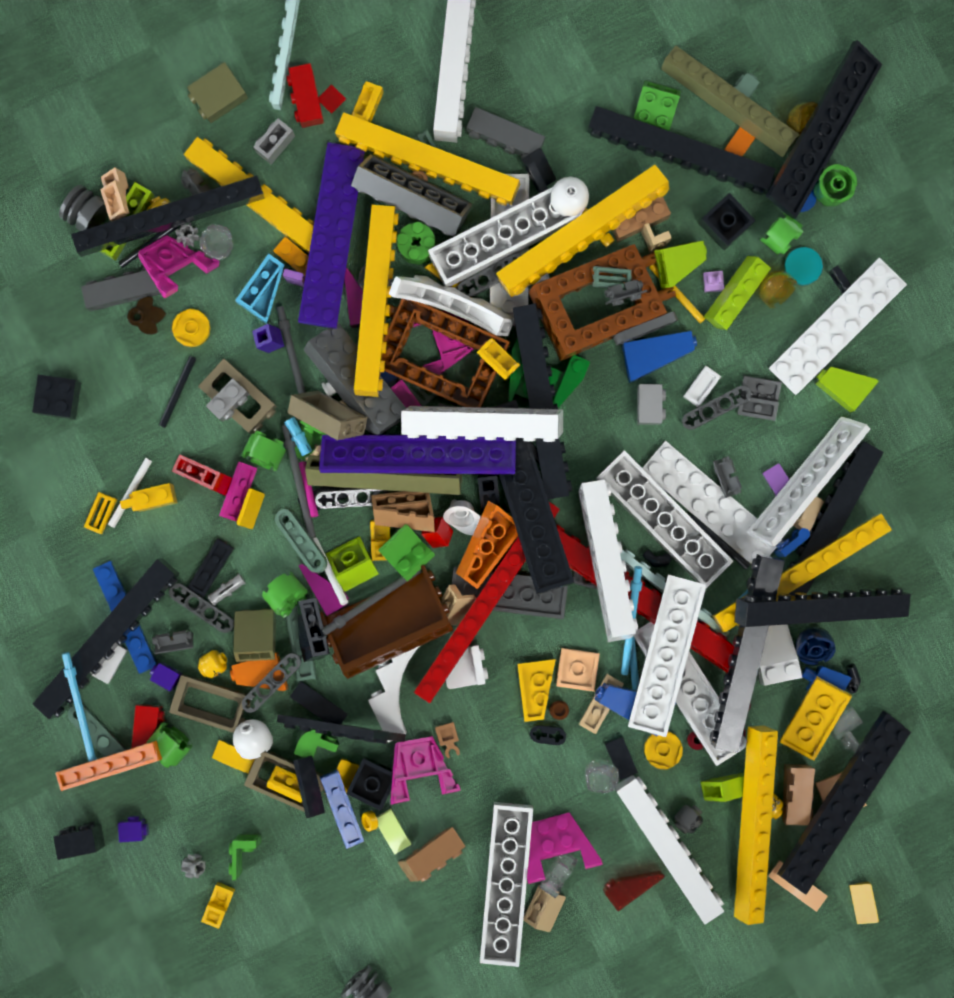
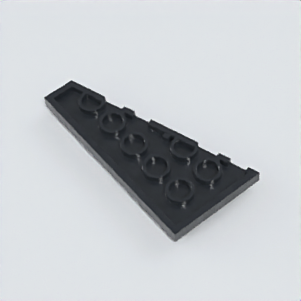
M279 714L277 717V722L284 723L286 728L295 729L296 726H300L299 730L310 732L311 728L316 729L315 733L327 734V731H331L332 736L347 737L366 742L386 744L387 740L405 742L406 734L301 717Z

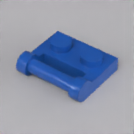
M806 528L794 530L790 539H783L776 545L777 549L774 553L778 558L786 557L810 537L809 530Z

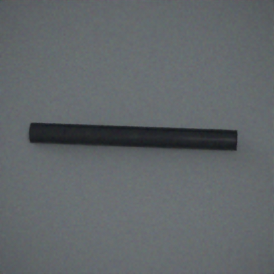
M180 226L157 233L118 262L119 265L124 268L138 258V252L166 235L168 236Z
M189 356L159 426L166 428L196 358Z
M693 514L690 516L740 566L746 570L751 565Z

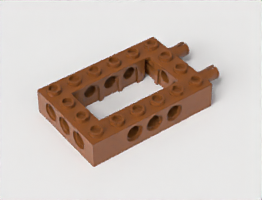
M635 244L531 287L528 293L536 307L541 308L542 323L560 361L612 340L614 335L667 313L662 302L675 297L676 292L675 290L671 292L674 289L673 287L664 288L660 291L656 290L646 269L648 266L657 264L655 252L641 257ZM595 266L631 270V281L636 279L642 281L643 288L641 290H647V292L641 295V299L633 301L636 304L635 306L577 330H574L560 300L569 293L579 292L582 288L593 284V267ZM599 272V275H604V276H616V275H617V274H613V273H603V272Z
M401 299L397 307L387 303V305H390L389 317H392V322L388 328V335L384 337V342H387L386 354H382V360L385 361L384 372L462 407L482 408L497 374L483 359L479 362L480 365L475 376L472 378L470 388H467L460 383L451 381L442 375H438L404 358H400V355L415 323L476 350H480L489 339L493 338L507 352L510 342L420 302Z

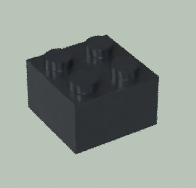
M728 193L701 218L699 225L725 251L756 220Z
M38 374L32 412L43 416L76 420L81 382L75 379Z
M364 756L346 794L381 811L392 788L393 769Z
M94 821L84 823L82 826H78V828H76V825L64 827V829L59 830V834L53 836L57 860L95 853L105 847L101 823L95 824Z

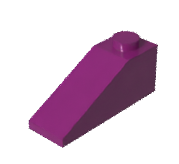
M346 268L345 286L351 328L360 327L363 291L348 268Z
M305 564L298 565L326 616L348 605V603L345 605L340 604L330 581L320 574L310 571ZM343 590L347 600H349L347 593Z

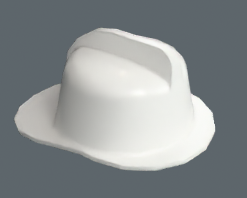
M453 499L450 507L444 512L443 518L445 522L460 532L473 536L481 516L474 511L470 502Z

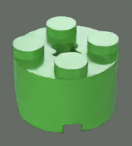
M841 164L831 165L823 170L813 188L814 194L824 206H838L854 195L857 178L849 167L842 166Z
M784 212L782 214L785 216L783 218L778 217L765 232L767 237L760 239L777 255L779 253L784 255L791 247L789 244L793 238L797 240L804 232L801 229L803 225Z
M421 222L410 223L403 227L397 237V246L401 257L410 264L421 265L427 263L430 260L428 250L436 246L432 230ZM414 241H416V242H419V241H420V246H419V247H418L417 245H414V246H413V242H414Z
M255 431L254 434L250 435L242 456L245 459L246 456L251 457L250 462L268 470L273 467V471H277L286 449L282 441L275 438L272 441L266 438V434Z
M289 572L290 575L288 576L284 573L275 578L267 586L269 588L267 593L265 591L262 593V597L273 611L283 618L292 612L298 601L307 600V589L293 572Z
M162 723L147 743L157 741L162 756L160 763L164 767L169 768L170 766H177L191 750L192 744L188 745V737L174 726L169 728L166 727L168 723Z

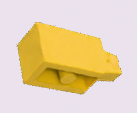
M171 483L134 491L132 494H129L130 499L120 501L121 509L132 508L133 511L139 512L178 503L174 485Z

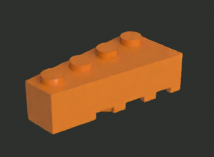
M488 501L456 571L457 575L476 589L480 587L518 536L513 518L496 504Z

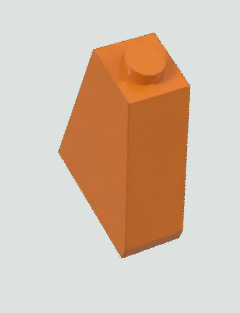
M275 653V660L246 661L232 665V670H230L232 681H236L237 685L255 687L281 661L279 653ZM276 670L273 677L276 681H282L284 673L281 670ZM287 681L278 689L279 691L289 689ZM267 684L260 686V688L270 689Z

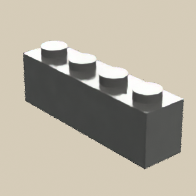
M475 107L466 127L467 133L471 138L485 140L488 145L492 147L499 146L508 154L514 155L515 153L520 155L521 159L538 148L542 149L545 142V136Z
M145 268L141 269V272L134 273L130 271L123 273L121 277L109 276L104 278L105 281L86 282V285L81 286L86 309L90 312L140 300L144 297L161 295Z

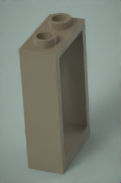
M223 359L198 387L213 399L219 393L213 387L225 374H228L261 405V409L251 419H247L237 409L234 410L235 413L232 418L250 434L260 431L266 418L270 419L276 413L275 409L277 406L228 361Z
M320 391L291 395L288 408L289 414L336 440L364 435L368 417Z
M184 674L180 676L169 713L234 733L236 727L245 721L243 718L245 710L242 708V700L247 694ZM193 687L237 701L238 707L234 719H228L185 705L184 699L188 688ZM247 699V707L250 708L251 700Z
M265 750L260 754L261 757L255 759L244 786L305 812L303 802L300 803L267 788L268 782L259 778V773L265 761L296 773L292 760L269 750L266 752ZM316 771L320 792H322L323 786L319 777L324 774Z

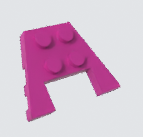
M167 235L138 252L140 261L164 298L178 291V285L168 277L169 275L192 262L207 274L219 267L220 262L216 258L212 260L205 257V253L201 251L195 252L189 249L188 245L184 248L182 242L177 243L176 239Z
M442 311L448 315H451L457 319L469 323V321L464 318H461L447 311ZM415 323L413 328L420 326V324ZM433 331L441 360L425 364L423 367L441 375L475 349Z
M433 736L395 743L391 805L410 801L406 780L438 775L442 795L461 791L459 785L455 783L452 777L451 770L444 763V757Z
M570 813L532 822L527 874L528 884L546 880L541 860L574 851H581L585 869L603 865L601 858Z

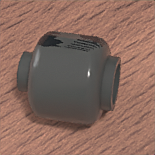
M684 805L674 816L675 826L684 834H687V832L693 834L703 823L702 811L695 805L692 807Z

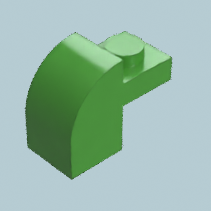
M311 729V732L307 731L299 739L294 754L301 757L312 755L314 759L318 746L336 753L340 743H337V739L326 735L324 738L322 737L323 734L315 733L316 729Z

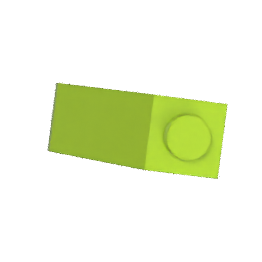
M704 241L654 250L661 288L673 287L707 260V249Z
M830 367L827 370L824 368L816 377L818 381L815 384L851 413L857 409L879 381L875 378Z
M744 772L700 781L704 801L726 802L743 797Z

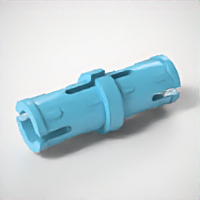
M295 417L285 421L284 424L292 436L291 440L295 442L301 455L304 456L313 451L305 437V432H302Z

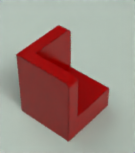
M443 517L434 518L435 532L422 531L421 535L432 548L449 546L453 534L452 528L445 522Z

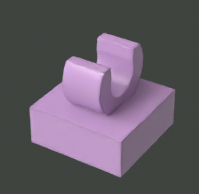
M723 271L703 273L704 292L723 291Z

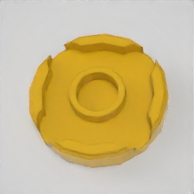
M187 309L177 314L173 320L172 331L174 337L184 346H200L206 342L210 335V322L206 315L199 310Z
M669 731L666 737L651 734L644 744L646 759L652 766L658 769H669L678 764L682 757L683 747L681 741L675 734Z

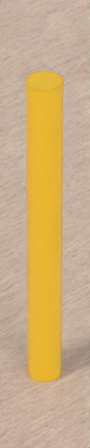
M653 264L649 269L659 279L657 265ZM674 285V289L671 292L675 290V297L701 324L705 320L704 316Z

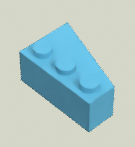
M268 254L235 300L237 304L265 324H267L284 264Z

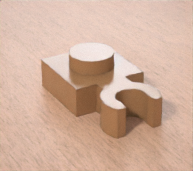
M454 722L435 727L440 746L446 745L447 747L445 750L446 757L450 758L449 750L451 749L456 751L457 756L460 755L459 748L454 744V742L459 741Z

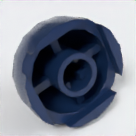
M809 627L803 630L795 642L799 660L809 665H818V662L824 660V663L829 661L836 651L832 636L821 627Z

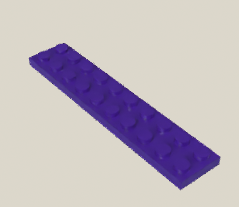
M327 143L298 323L337 329L358 191L351 184L358 166L364 160L365 153L353 146Z
M322 435L319 471L320 473L515 474L516 440L506 441L504 437H496V440H485V437L468 440L465 439V436H458L457 439H446V436H438L435 439L427 438V436L408 438V435H361L336 440L328 435Z

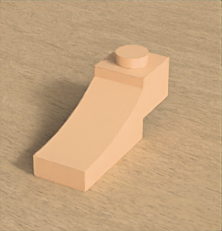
M113 168L101 176L103 188L100 189L110 221L121 219L129 214L126 201V190L129 189L125 173L117 168Z
M779 860L768 877L817 912L828 896L814 885L805 895L778 876L777 873L783 865V862Z

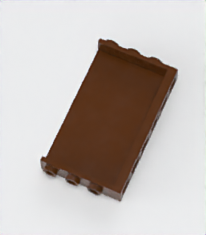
M422 565V573L416 575L347 621L346 625L342 628H337L328 634L326 640L329 648L332 647L334 650L332 654L336 665H340L342 673L347 679L453 631L447 616L450 611L446 603H442L440 597L443 595L439 587H435L432 582L436 579L431 569L427 570L425 565ZM366 599L327 617L323 612H320L323 628L332 623L334 618L344 615Z

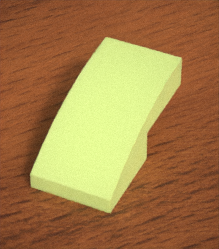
M391 808L377 816L378 827L394 854L412 845Z

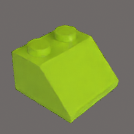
M360 536L326 553L335 577L345 592L379 574Z

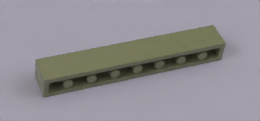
M675 46L665 58L661 68L662 71L781 157H784L799 136L797 132L678 46Z
M312 455L308 456L305 468L307 484L313 486L460 495L463 481L462 474L320 473V456Z

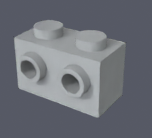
M278 118L270 124L267 132L258 138L254 149L259 156L271 165L294 139L295 134L290 127Z
M232 378L206 407L219 420L224 422L234 415V410L238 406H242L248 400L247 397L250 394Z
M662 384L638 385L637 425H661L662 420L666 419V409H662V401L666 400V390L662 389Z

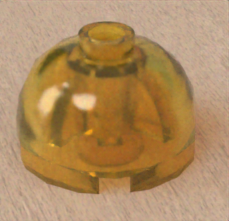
M805 102L797 104L788 114L787 126L800 136L817 103Z
M773 271L768 273L760 283L759 296L769 309L776 308L774 305L777 302L781 305L791 296L795 290L793 285L794 283L797 284V281L785 271Z

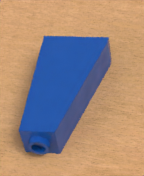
M692 331L624 343L622 349L628 382H634L692 353L695 347H697L696 336H692Z
M603 683L596 690L594 700L630 720L637 690Z

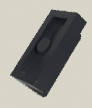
M538 148L521 159L536 190L539 193L548 190L547 186L554 182L556 177L542 149Z

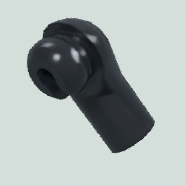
M649 549L642 555L653 567H666L672 560L671 556L667 553L655 556Z
M852 663L846 666L847 672L852 678L846 689L849 693L854 694L858 691L861 678L856 665Z

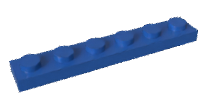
M109 561L94 568L93 571L112 612L127 594L112 561ZM139 625L135 631L128 633V639L125 643L138 673L141 674L152 669L157 662Z

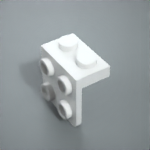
M479 645L467 648L446 679L449 689L485 684V679L489 678L487 667L483 668L481 660H485L483 648L479 649Z

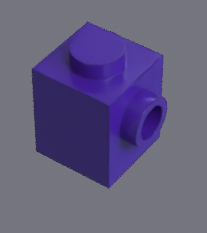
M266 324L252 331L257 349L271 353L284 347L279 328Z
M161 662L153 666L150 675H152L150 681L168 691H173L183 673Z
M139 816L127 817V820H122L118 823L119 843L143 841L149 834L148 824H145V819H139Z

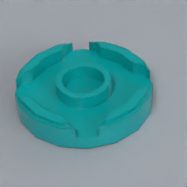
M807 247L797 248L790 252L784 263L786 276L791 282L801 286L810 285L816 281L823 269L822 259L819 254Z

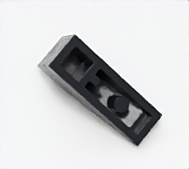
M477 474L481 513L483 514L488 501L500 507L497 474Z
M312 598L298 601L299 644L303 661L308 662L322 659L329 655L330 652L326 636L321 630L323 629L317 600Z

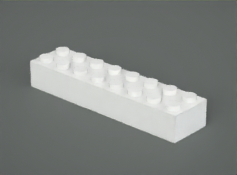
M476 0L447 1L433 129L434 140L457 143V138L462 135V120L460 118L464 116V101L462 100L466 98V82L464 81L468 80V64L466 63L470 61V45L468 44L472 43V26L474 25Z
M552 188L429 249L428 254L445 287H450L512 254L518 253L551 236L582 215V213L577 216H562L556 212L551 205L550 196Z
M409 406L401 411L402 435H408V438H419V435H427V438L430 439L438 438V436H446V439H457L458 436H465V439L474 440L477 437H485V440H496V437H504L506 441H514L516 438H524V441H535L536 438H543L545 442H554L563 433V409Z
M625 450L596 478L597 481L605 479L606 485L609 484L611 495L696 582L705 584L707 588L733 562Z
M605 479L582 483L578 492L608 642L630 639L636 634L638 624L636 618L633 619L632 616L634 604L633 600L629 599L628 596L630 584L624 577L626 565L625 561H621L620 557L622 545L620 541L617 542L616 534L619 531L617 522H613L612 515H615L613 503L610 504L609 496H611L609 484L606 485Z
M631 775L614 786V789L703 923L707 924L724 912L721 907L724 905L723 901L715 891L711 892L710 889L713 886L704 874L702 876L699 874L702 872L701 868L694 858L689 859L688 856L691 853L683 842L679 843L677 841L680 838L672 825L667 826L666 823L669 820L661 809L657 811L655 807L658 804L650 793H645L644 790L647 787L639 776L635 778L634 775Z
M494 802L480 963L519 967L533 805Z

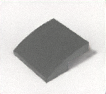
M743 375L741 386H746L750 389L751 398L747 403L738 407L737 415L775 421L782 382ZM741 389L739 398L745 400L748 392Z

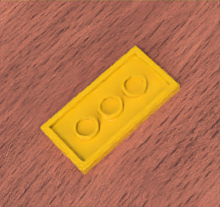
M817 676L779 742L814 761L852 698V694Z

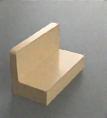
M646 223L641 231L650 253L668 246L671 240L669 231L654 236L649 223Z
M819 497L814 498L793 526L799 530L806 528L810 532L824 501Z
M449 585L441 599V602H445L450 611L447 616L451 625H459L476 599L474 595L462 596L456 585Z
M539 885L523 921L535 929L550 932L566 897L552 892L545 886Z

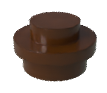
M555 701L550 706V714L556 720H563L569 714V707L564 701Z

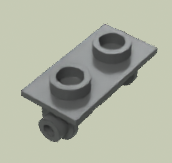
M193 168L187 172L183 170L181 183L185 189L191 192L192 196L211 190L207 184L200 187L204 180L197 170Z
M637 279L624 283L625 291H623L621 284L608 287L604 291L605 296L610 299V301L606 302V305L610 303L613 306L620 305L628 298L631 301L641 299V295L646 293L647 290H641L643 283Z
M729 456L713 461L714 471L719 478L721 491L724 493L725 498L741 493L742 486L738 475L731 477V474L736 472L733 460H730Z
M187 630L173 632L171 637L169 633L156 634L155 637H152V643L155 645V654L193 648V633Z

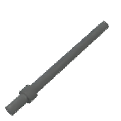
M284 306L276 308L280 321L278 325L283 333L298 394L306 393L289 330L291 328L290 322L286 318Z
M286 425L282 426L285 438L284 446L288 451L306 529L311 538L316 537L295 451L296 444L294 441L292 442V436Z
M419 570L413 577L421 573V570ZM401 576L344 615L337 616L333 619L332 623L321 629L323 634L326 636L335 629L342 628L346 625L347 621L407 581Z

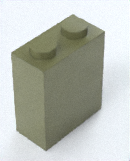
M225 62L187 87L190 92L188 94L189 99L193 104L197 103L200 109L198 112L204 120L208 119L210 123L248 99L245 91Z
M264 608L254 611L242 610L235 612L233 653L236 662L275 660L276 617L273 609Z

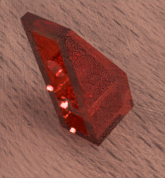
M662 871L619 877L616 880L613 878L605 883L603 891L619 912L665 878Z

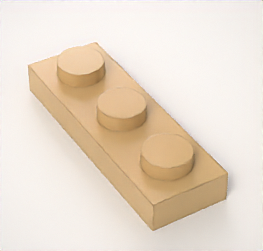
M606 674L600 686L603 683L623 687L624 683ZM596 696L593 697L579 722L580 726L594 734L597 733L610 710L594 700Z

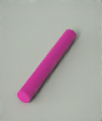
M303 461L299 463L307 502L311 517H317L318 510L312 485L307 484L306 462Z

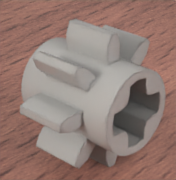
M191 223L181 225L180 230L175 231L178 236L176 238L177 243L182 242L184 248L187 245L194 247L195 240L199 241V236L197 235L198 228L193 229Z
M188 854V857L182 861L181 871L186 872L185 877L191 879L193 877L199 878V875L204 873L206 862L201 860V855Z

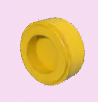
M368 811L362 814L361 822L364 829L368 832L376 830L378 828V819L375 813Z

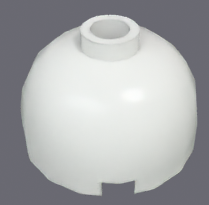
M563 177L552 188L550 196L551 205L562 216H577L584 211L588 204V188L577 177Z
M255 719L240 723L233 734L234 747L237 753L245 759L261 757L260 754L265 750L267 752L273 743V736L267 725Z

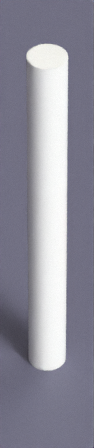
M144 459L122 500L130 499L129 494L136 491L152 463L151 460ZM120 504L108 523L113 528L116 527L125 509H121Z
M313 538L316 545L319 547L321 552L326 557L318 538ZM327 559L325 573L340 604L345 605L348 603V600Z

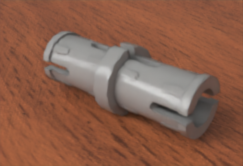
M237 574L227 583L223 582L220 588L207 597L215 606L225 597L232 596V592L246 584L240 574Z

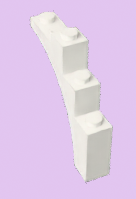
M415 275L414 278L396 276L389 295L394 298L412 300L450 312L484 328L496 336L508 337L515 320L484 299L471 298L455 287H444L427 276Z
M418 647L392 658V663H389L388 660L378 665L379 669L376 670V673L385 692L382 693V690H378L372 693V698L368 701L383 731L407 733L401 718L399 705L400 685L407 664Z

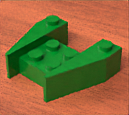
M517 337L511 357L520 366L510 375L508 402L513 401L514 396L529 401ZM574 355L571 357L565 373L551 367L552 377H549L550 385L554 384L556 396H552L553 404L557 403L558 409L582 383L590 361Z

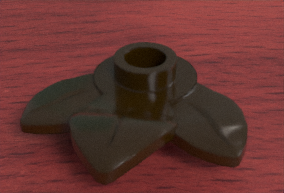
M144 297L138 301L136 307L129 310L127 318L129 323L133 326H138L142 333L154 335L158 333L156 324L164 319L166 313L161 308L153 306L152 297ZM136 314H140L139 320L134 319Z

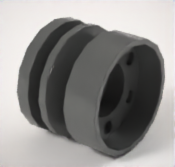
M77 185L69 192L59 211V217L70 225L76 224V229L79 231L102 225L108 215L103 198L98 195L93 197V192L87 190L83 185Z
M367 965L352 976L340 996L347 998L352 994L350 998H387L393 988L384 979L375 984L374 981L378 973L374 972L368 977L372 967Z

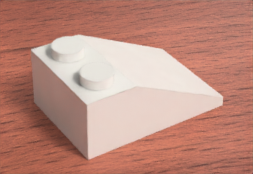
M771 625L768 628L758 669L761 685L766 686L802 678L799 660L788 625Z

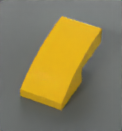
M370 520L372 561L386 560L379 552V549L390 539V527L375 525L374 520Z
M223 740L218 741L212 756L213 759L248 774L255 759L242 758L233 745Z
M217 882L201 922L219 929L235 889Z

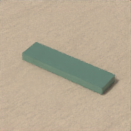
M296 605L286 617L292 653L298 654L302 660L301 666L296 671L298 682L315 679L317 676L314 660L303 661L299 644L298 610ZM293 658L294 666L296 667V666H297V664H296V660H297V659H296V658Z

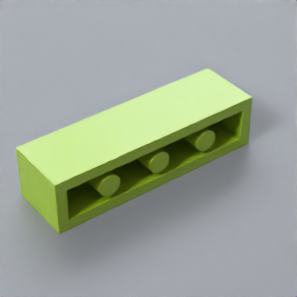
M134 182L126 196L129 214L125 217L146 211L150 205L149 201L155 197L153 193ZM126 243L99 252L116 261Z
M747 256L707 311L704 318L717 329L727 330L771 268L759 257Z

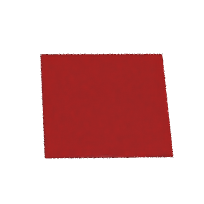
M332 84L319 96L320 103L331 114L346 100Z

